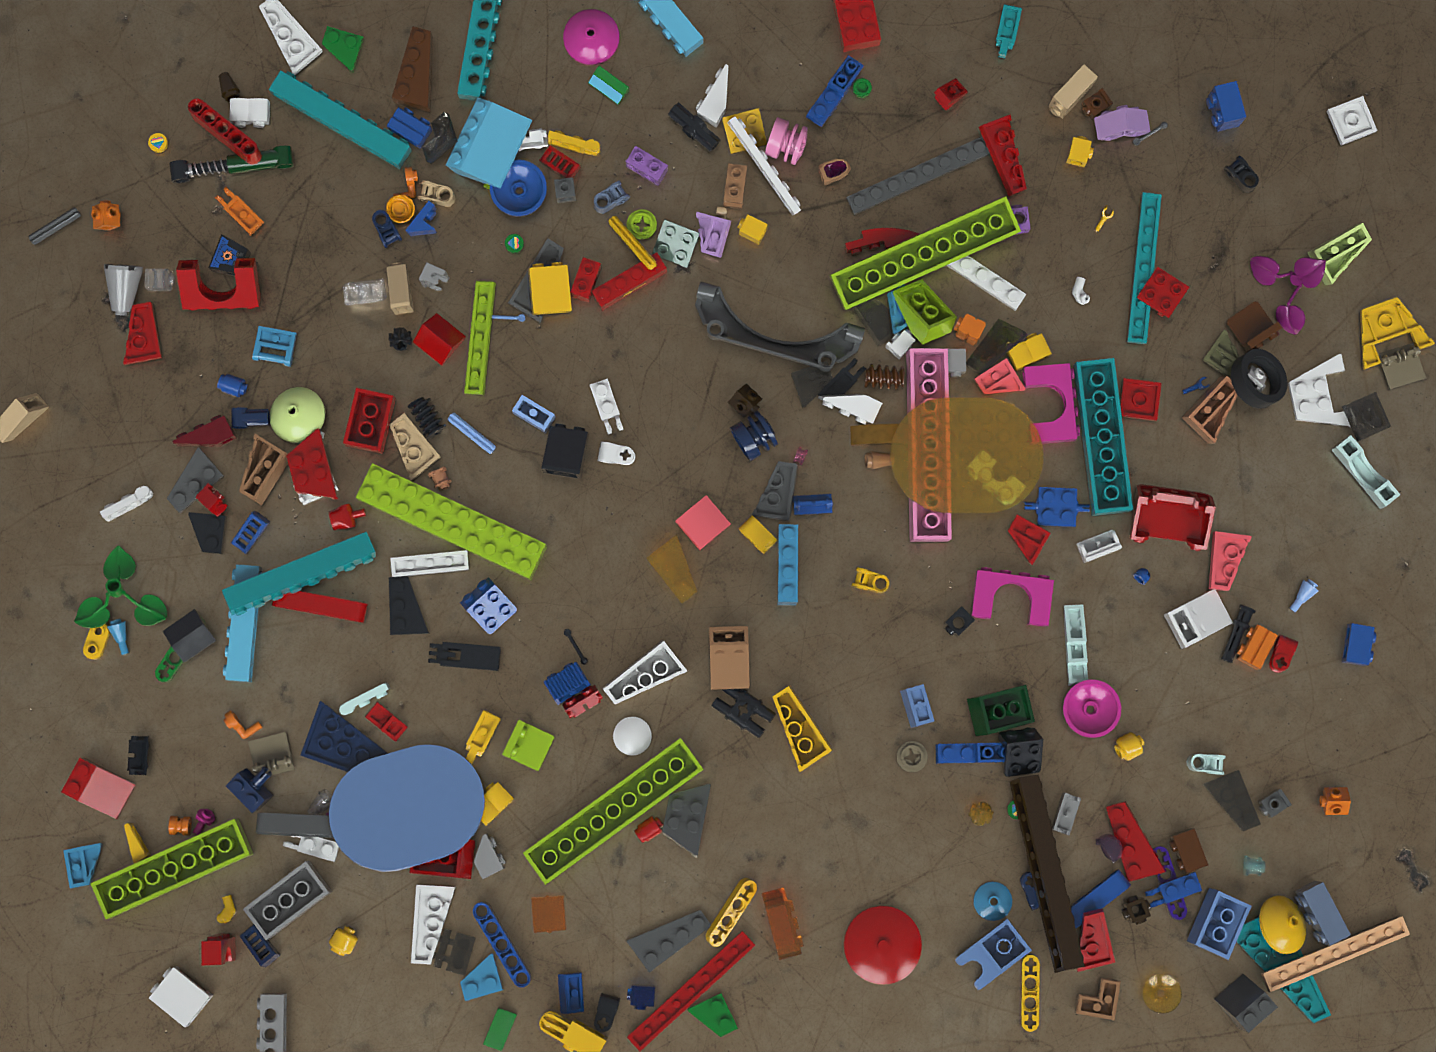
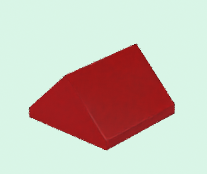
M436 313L422 324L413 343L443 366L466 336Z

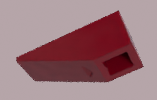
M218 415L210 419L211 422L206 425L203 423L193 428V431L177 435V439L172 442L176 446L221 447L237 439L233 428H231L228 418Z

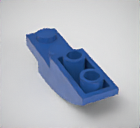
M848 55L809 110L806 118L822 127L838 107L864 65Z
M1001 743L936 744V764L1004 762L1005 748Z

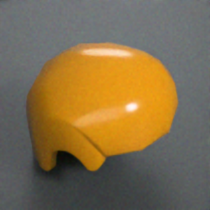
M403 194L395 195L388 200L386 212L395 223H405L414 216L415 205L408 196Z

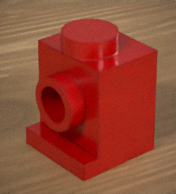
M209 483L195 496L217 517L228 506L223 501L225 497Z

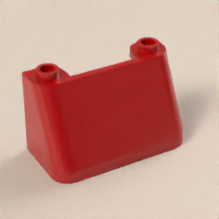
M1144 484L1137 485L1130 539L1138 543H1144L1149 537L1187 542L1190 549L1195 551L1207 550L1216 509L1213 497L1202 492Z

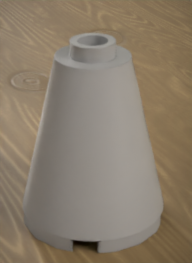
M104 264L111 311H115V315H127V312H131L143 267Z

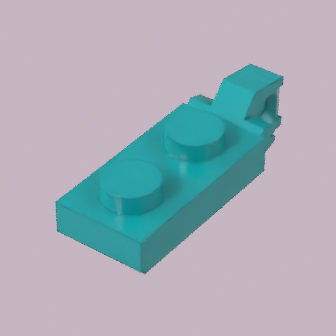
M1003 5L996 37V46L1000 47L999 58L1005 59L1007 50L1012 49L1015 44L1022 12L1020 7Z

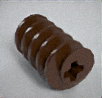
M870 364L865 372V388H867L869 383H871L872 388H875L876 384L879 383L880 389L883 388L884 384L887 385L889 390L892 384H894L895 390H898L899 385H902L903 389L904 367L901 366L899 371H897L896 366H893L890 371L888 365H885L882 370L881 365L878 364L876 370H874L873 364Z

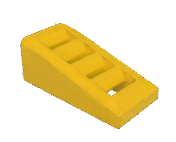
M125 824V832L134 864L150 857L151 854L134 824Z

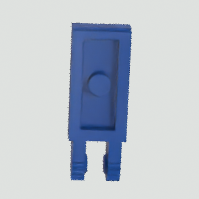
M1192 872L1162 883L1158 887L1146 891L1145 895L1152 896L1155 893H1161L1162 899L1149 903L1152 908L1200 892L1202 888L1196 872Z

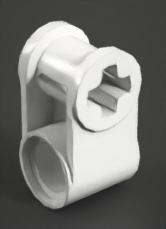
M600 442L597 461L630 465L635 461V453L627 446ZM626 451H628L631 457H627V459L624 460L622 454H625Z

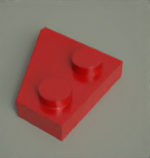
M1018 514L1008 529L1009 534L1029 563L1033 565L1051 532Z

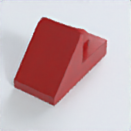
M955 78L940 86L934 92L936 94L934 98L945 110H948L965 96L968 91Z

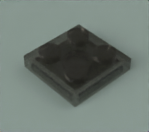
M1376 392L1342 406L1357 441L1391 427Z

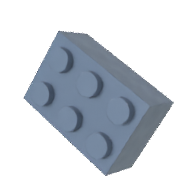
M1313 881L1294 891L1296 894L1294 899L1297 905L1304 909L1306 913L1304 918L1308 925L1311 924L1315 930L1313 935L1318 943L1321 942V944L1331 946L1351 935L1324 882Z

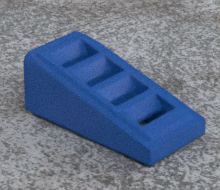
M257 511L251 512L231 544L247 554L267 528L270 521ZM255 519L257 522H259V523L262 524V525L259 526V525H258L257 523H255L253 520ZM249 525L255 528L257 532L255 533L253 530H251L249 528ZM244 532H247V533H248L249 535H251L253 538L250 539L249 537H247V536H246L245 534H243V533H244ZM240 537L249 544L246 546L239 541Z

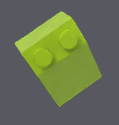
M922 279L893 291L895 300L911 333L922 345L951 333L957 316Z

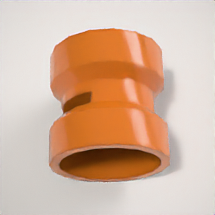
M170 816L169 835L181 833L183 836H190L192 828L191 817L184 816L179 819L178 816Z

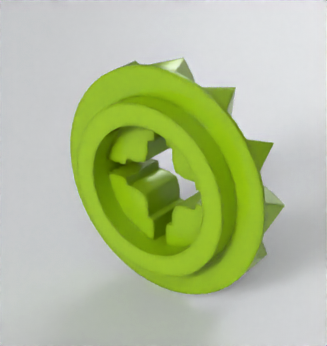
M640 209L630 214L627 220V229L635 238L639 240L648 239L655 233L657 220L650 211ZM642 217H644V223L649 226L644 227L642 232H640V228L636 224L640 223Z

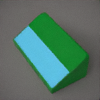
M601 66L596 68L588 82L589 85L617 105L620 104L629 92V87Z

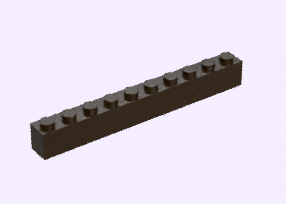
M1039 774L1019 777L1009 782L1054 972L1059 973L1085 967L1084 957L1079 945V936L1074 924V916L1071 912L1070 898L1067 895L1065 878L1060 866L1061 861L1056 849V840L1053 836L1052 824L1047 811V802L1043 795L1042 782L1040 781Z

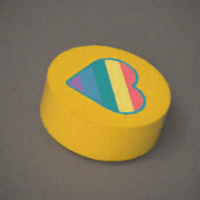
M155 133L150 136L148 145L152 151L162 153L168 147V140L163 134Z

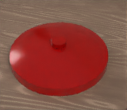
M874 906L860 912L850 922L844 936V952L850 967L858 976L874 984H892L904 979L914 970L921 956L922 940L918 927L906 913L891 906Z

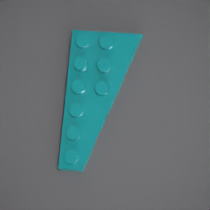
M1259 917L1244 923L1237 939V943L1264 972L1303 956L1301 949L1291 954H1282L1271 948L1261 932ZM1313 975L1280 988L1312 1023L1331 1016Z

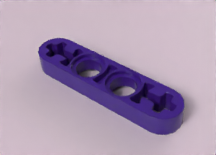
M1156 846L1153 850H1155L1156 854L1158 849L1160 852H1164L1162 860L1163 862H1168V865H1164V867L1168 868L1171 872L1168 879H1163L1160 874L1156 875L1160 885L1177 877L1167 849L1162 846ZM1181 898L1180 902H1176L1178 908L1183 909L1180 912V916L1173 913L1176 910L1174 903L1171 905L1167 903L1168 913L1173 919L1182 920L1186 917L1187 907L1184 898Z

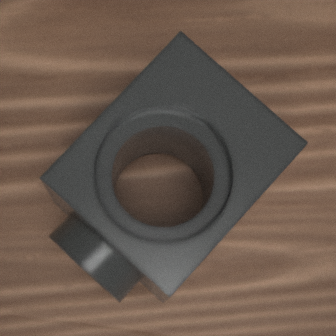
M573 177L554 180L557 203L576 201Z

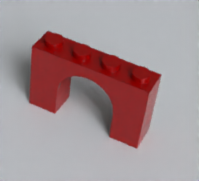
M236 258L234 265L236 286L226 292L213 291L204 285L200 276L198 260L178 261L176 273L182 310L252 309L259 307L261 294L255 258Z

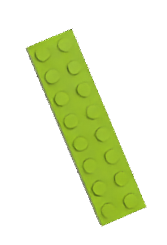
M233 819L91 883V886L105 919H111L249 857L254 853L239 819Z

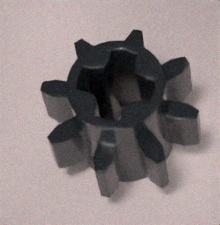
M404 327L394 328L393 333H389L390 347H394L397 351L407 350V345H412L411 331L407 332Z

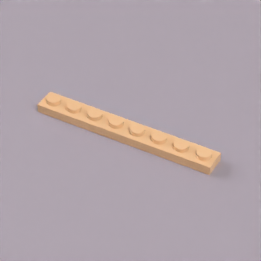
M1399 916L1343 939L1331 946H1326L1263 972L1261 976L1267 991L1272 992L1410 935L1403 916Z

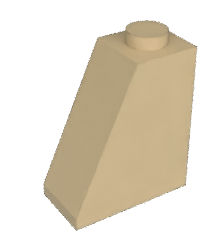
M402 262L392 263L391 266L387 267L391 309L395 315L414 312L408 267L406 264H402Z
M37 393L16 398L0 416L1 443L13 440L49 408Z

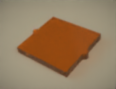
M546 895L543 898H531L534 933H552V931L566 930L563 896L549 897V895Z

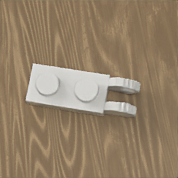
M608 379L590 384L607 433H612L608 419L614 417L619 431L623 430L619 418L620 413Z
M143 485L141 488L136 489L135 494H127L121 498V501L106 505L100 513L109 522L148 501V499L152 498L153 491Z
M291 836L301 838L299 845L289 841H284L283 843L285 847L335 862L339 846L335 841L321 837Z

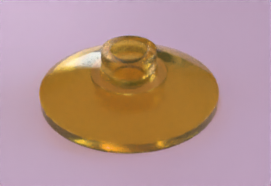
M1154 975L1146 981L1143 987V1000L1147 1007L1156 1013H1169L1180 1004L1182 998L1181 987L1177 980L1169 975ZM1162 989L1164 991V995L1162 997H1159L1158 991Z

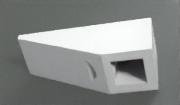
M727 64L723 69L720 68L715 76L717 78L715 83L708 86L705 92L707 96L704 101L701 99L696 106V110H698L697 116L716 128L726 113Z
M864 394L823 395L818 397V399L823 401L822 405L831 409L835 406L840 409L839 413L847 417L851 414L856 417L855 421L864 425L867 422L873 424L882 405L881 402Z

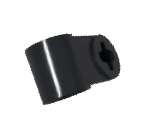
M1237 156L1236 161L1224 167L1227 176L1245 193L1254 191L1259 183L1258 175L1241 156ZM1245 179L1252 180L1253 185H1247Z
M601 993L594 1020V1026L597 1031L606 1032L611 1029L620 998ZM606 1018L608 1026H604L602 1029L598 1021Z

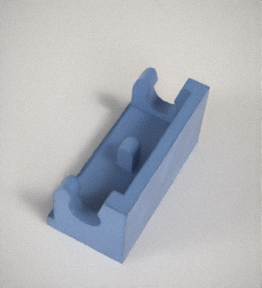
M924 684L900 691L911 728L934 722Z

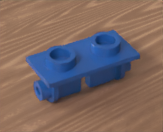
M831 494L793 497L794 515L833 513Z

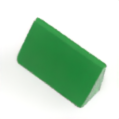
M498 1007L483 1045L502 1051L517 1014Z

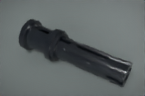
M1241 604L1238 616L1233 620V631L1221 657L1222 660L1233 663L1245 630L1249 629L1251 617L1256 613V610Z

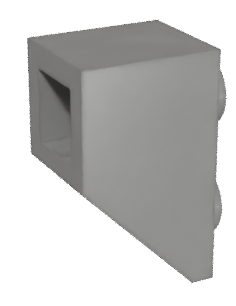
M488 834L482 836L474 860L482 879L505 868L503 864L506 863L501 853L498 854L495 849L497 846L493 836L489 837Z

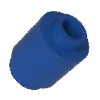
M222 374L218 380L217 388L221 389V392L240 397L246 393L248 385L245 384V379L230 374Z

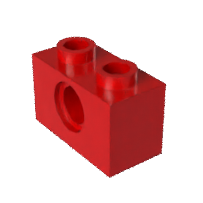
M582 258L570 291L571 297L590 302L592 290L595 288L602 269L601 263Z

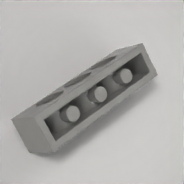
M263 993L257 999V1010H260V1018H257V1030H260V1038H257L256 1042L257 1049H260V1052H267L268 1048H272L275 1052H286L287 993ZM269 1008L274 1009L276 1012L274 1019H270L267 1016ZM269 1028L274 1029L276 1032L274 1039L267 1036Z

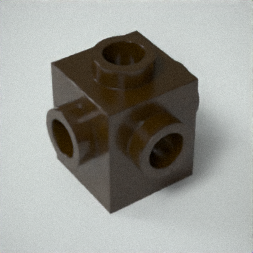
M746 383L736 391L728 403L737 413L745 418L747 415H753V413L759 410L760 406L758 404L762 401V398Z
M1134 895L1126 898L1127 902L1122 904L1124 909H1121L1125 920H1129L1131 923L1141 924L1147 921V917L1151 916L1149 912L1151 911L1150 904L1143 897ZM1133 906L1138 907V911L1136 913H1133L1132 911Z

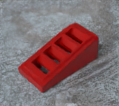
M551 145L539 159L541 163L562 178H574L581 168L577 162ZM553 152L554 156L548 162L546 159ZM557 157H560V160L554 166L553 162L556 160ZM563 161H565V165L560 170L559 166L562 164ZM569 165H571V169L568 171V173H565L564 171L567 169Z

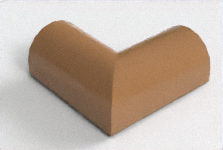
M1101 978L1098 997L1083 994L1077 995L1075 1013L1115 1020L1121 981Z

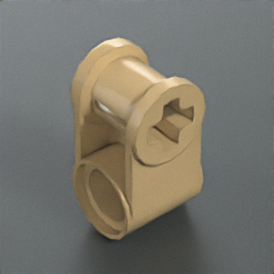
M422 180L421 194L417 198L419 201L424 203L430 201L433 204L450 207L455 203L456 197L450 187ZM444 193H450L449 199H441Z

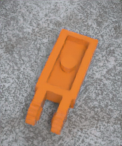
M225 187L223 189L224 192L232 200L227 204L221 196L217 195L215 199L251 236L264 224L263 220L237 195L235 196Z

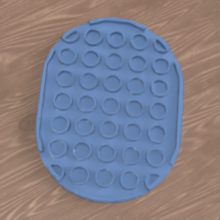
M417 745L371 758L358 764L346 773L338 783L331 798L329 807L330 828L341 851L356 864L380 872L399 871L449 856L461 849L474 836L480 825L485 806L484 790L476 770L462 755L442 746Z

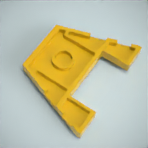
M1398 297L1360 311L1363 370L1381 364L1375 345L1410 333L1415 347L1418 346L1420 350L1435 344L1424 332L1425 330L1422 326L1418 325L1413 319V315Z

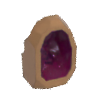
M834 159L818 165V171L824 185L841 180L851 170L849 163L843 159Z

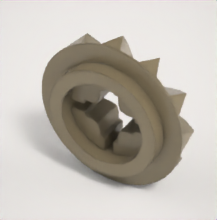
M906 742L897 751V762L907 772H917L927 763V751L918 742ZM909 748H911L913 754H920V756L915 758V765H913L911 760H904L909 755Z

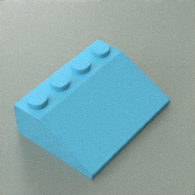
M477 97L446 166L458 175L501 189L532 120L498 104Z

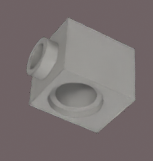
M948 349V375L952 378L962 377V374L966 373V349Z

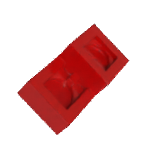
M376 702L365 715L369 721L395 742L408 727L379 702Z

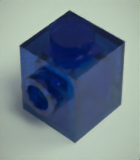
M632 984L631 989L627 991V1000L631 1001L630 1005H633L634 1009L646 1010V1006L654 1007L655 986Z

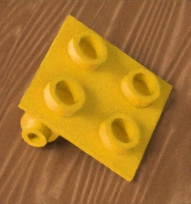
M759 108L722 117L731 154L746 150L727 124L733 117L740 118L746 126L744 130L748 135L751 134L757 142L755 144L756 147L767 145Z

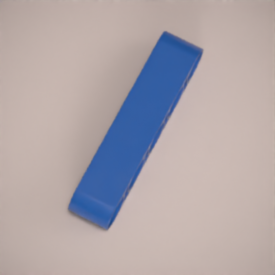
M1119 869L1070 906L1076 929L1082 925L1083 913L1104 908L1131 886Z
M487 902L477 903L473 908V915L512 981L518 987L527 986L532 979L531 973L492 907ZM480 905L487 908L485 916H480L477 913V908ZM489 922H494L497 925L495 933L488 931L487 925ZM499 939L506 940V949L501 950L498 948L497 942ZM509 956L517 958L516 966H509L507 963ZM519 973L527 975L526 983H520L517 980Z

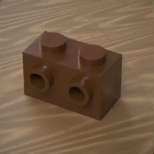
M1190 828L1170 836L1171 841H1169L1172 852L1177 854L1178 859L1176 863L1180 871L1183 870V873H1190L1209 865L1195 828Z

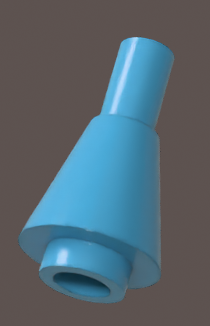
M121 618L110 621V625L107 628L118 643L121 655L129 653L126 644V621L122 622Z

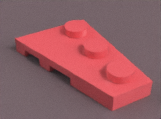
M1218 531L1213 532L1208 589L1230 590L1238 571L1237 568L1244 557L1245 549L1252 536Z

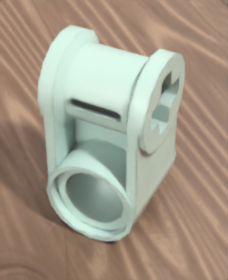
M1192 754L1187 758L1186 763L1187 767L1192 771L1224 775L1223 759L1226 756ZM1196 757L1201 760V765L1198 768L1193 764Z

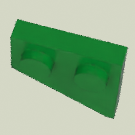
M327 26L322 45L337 60L344 64L350 72H354L364 37Z

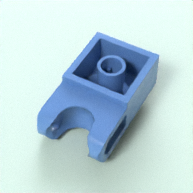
M1007 918L960 954L955 961L958 965H964L969 961H977L981 964L983 972L974 982L975 988L980 990L1032 951V949ZM1001 941L1009 943L1007 951L999 949Z

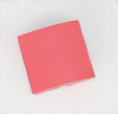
M707 495L675 521L699 550L713 541L715 537L731 525Z

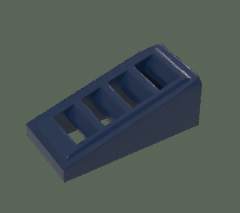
M254 924L240 935V938L260 966L266 968L280 957L275 947L269 940L264 939ZM256 932L257 935L249 941L248 938ZM261 939V942L254 947L253 944ZM263 946H266V948L263 951H261L260 953L258 952V950H260Z

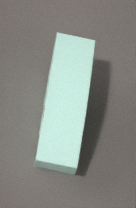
M1064 605L1068 685L1074 686L1081 681L1088 680L1083 605Z

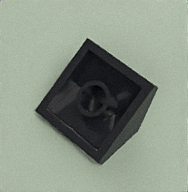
M195 609L163 630L171 647L184 663L217 641Z

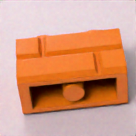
M966 314L964 318L960 316L953 329L957 331L955 334L956 338L962 341L966 340L967 343L973 346L976 345L986 326V322L980 319L975 320V317Z
M1257 624L1254 627L1250 626L1245 635L1248 639L1245 644L1241 643L1236 653L1239 654L1237 660L1259 670L1278 635Z

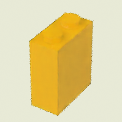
M563 262L551 263V266L545 267L543 263L532 264V268L528 269L532 315L571 312L568 265H563Z

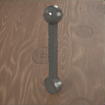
M1162 122L1160 126L1150 131V133L1140 138H1135L1133 144L1138 146L1142 140L1161 129H1166L1168 127L1167 122Z

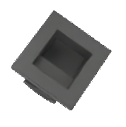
M1281 789L1274 790L1258 801L1260 804L1259 810L1265 817L1268 816L1269 818L1274 817L1292 805ZM1272 801L1277 802L1276 808L1271 806Z

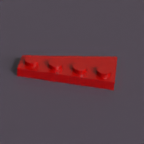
M1011 114L978 127L1008 196L1027 189L1022 165H1019L1018 161L1019 151L1018 148H1015V132L1011 129L1010 121H1012Z
M1124 801L1107 806L1106 809L1128 881L1167 872L1164 865L1158 859L1155 850L1151 847L1147 836L1141 830L1127 802Z

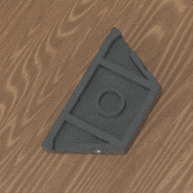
M711 784L669 795L662 834L674 840L677 845L689 851L696 858L698 857Z

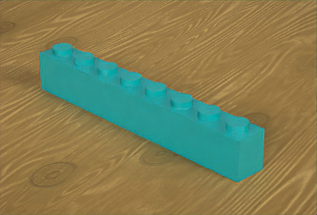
M280 70L269 88L272 95L396 168L401 169L412 151L408 141L401 137L399 139L395 138L388 129L383 128L382 130L376 127L377 123L371 119L365 120L361 118V114L354 109L347 110L342 102L336 99L335 101L328 98L329 95L321 90L317 92L312 89L313 86L308 82L303 81L301 83L296 80L297 77L291 72L287 71L284 73Z
M364 532L222 590L231 615L236 614V616L246 613L249 608H259L269 600H279L286 593H296L302 589L301 587L316 585L320 582L319 580L326 577L327 579L333 578L338 575V572L343 570L345 572L351 571L356 565L361 563L368 564L374 560L376 552L367 532Z

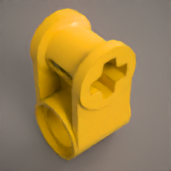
M856 567V578L851 586L876 593H884L888 590L889 579L885 575ZM878 579H883L886 582V587L879 589L876 587L875 582Z

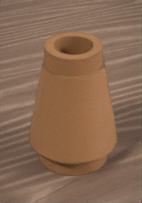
M875 451L865 453V467L873 470L893 465V454Z

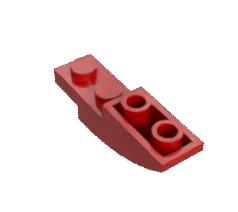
M899 228L868 229L861 231L862 239L847 242L844 248L846 254L851 253V255L860 254L863 249L867 248L870 250L878 249L882 244L885 250L919 235V233Z

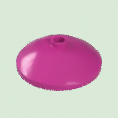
M586 9L573 15L567 22L563 33L564 46L568 54L577 62L585 65H597L610 59L616 52L620 40L619 29L613 18L607 13L596 9ZM593 31L594 35L589 36L587 33Z
M1085 680L1075 684L1067 692L1063 702V715L1066 723L1075 733L1088 738L1101 737L1111 732L1119 722L1121 702L1115 690L1107 683L1099 680ZM1089 705L1093 707L1092 713L1087 711Z

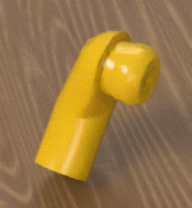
M232 895L222 897L224 909L217 915V921L221 924L228 923L235 914L236 910Z

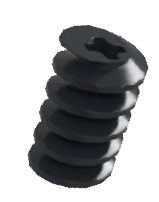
M421 397L411 402L408 408L413 409L411 411L412 415H417L415 421L420 422L419 428H425L422 433L423 435H428L426 437V440L441 433L446 425H439L442 418L436 419L435 416L438 414V411H431L435 405L428 406L431 398L424 399V397Z

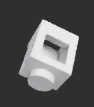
M908 329L904 330L901 334L898 332L891 339L893 343L888 342L885 348L900 360L915 343V336Z

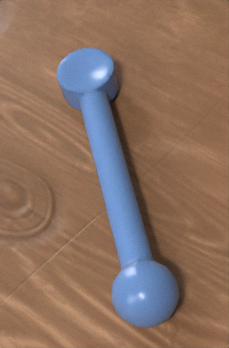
M493 315L492 319H511L523 322L525 321V315Z

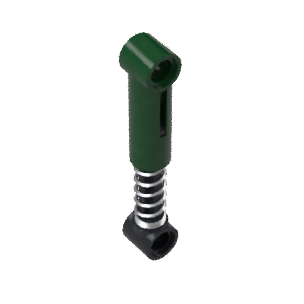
M284 145L260 151L262 158L260 162L254 165L248 164L237 154L227 155L226 160L220 158L219 161L213 160L208 162L207 160L205 163L200 161L198 164H195V162L188 163L186 160L172 161L169 163L171 182L186 183L195 175L200 177L202 174L207 176L208 173L213 175L216 172L220 174L223 171L236 174L271 168H291L294 166L291 146Z

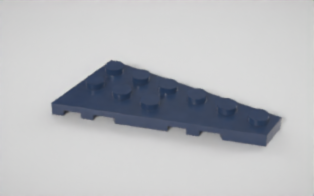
M320 701L300 756L349 772L352 768L366 760L388 753Z

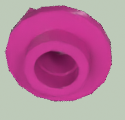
M199 809L197 811L195 819L198 820V823L192 833L195 835L201 834L205 825L210 826L215 821V815L211 810Z

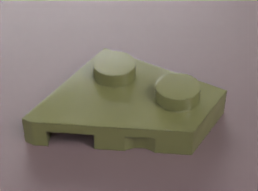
M1225 329L1205 355L1203 361L1231 379L1232 365L1240 356Z

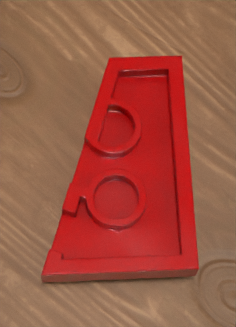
M146 302L132 305L129 335L126 342V354L123 364L129 365L161 359L162 354L153 303Z
M1102 908L1083 913L1079 945L1084 957L1085 967L1078 968L1077 972L1115 963Z

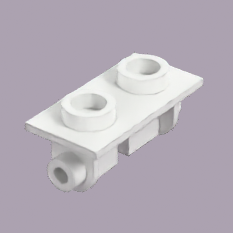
M542 128L529 130L530 136H525L518 151L547 147L548 138L546 130H542Z

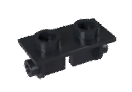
M131 736L128 753H134V757H128L127 771H129V775L147 774L149 736Z

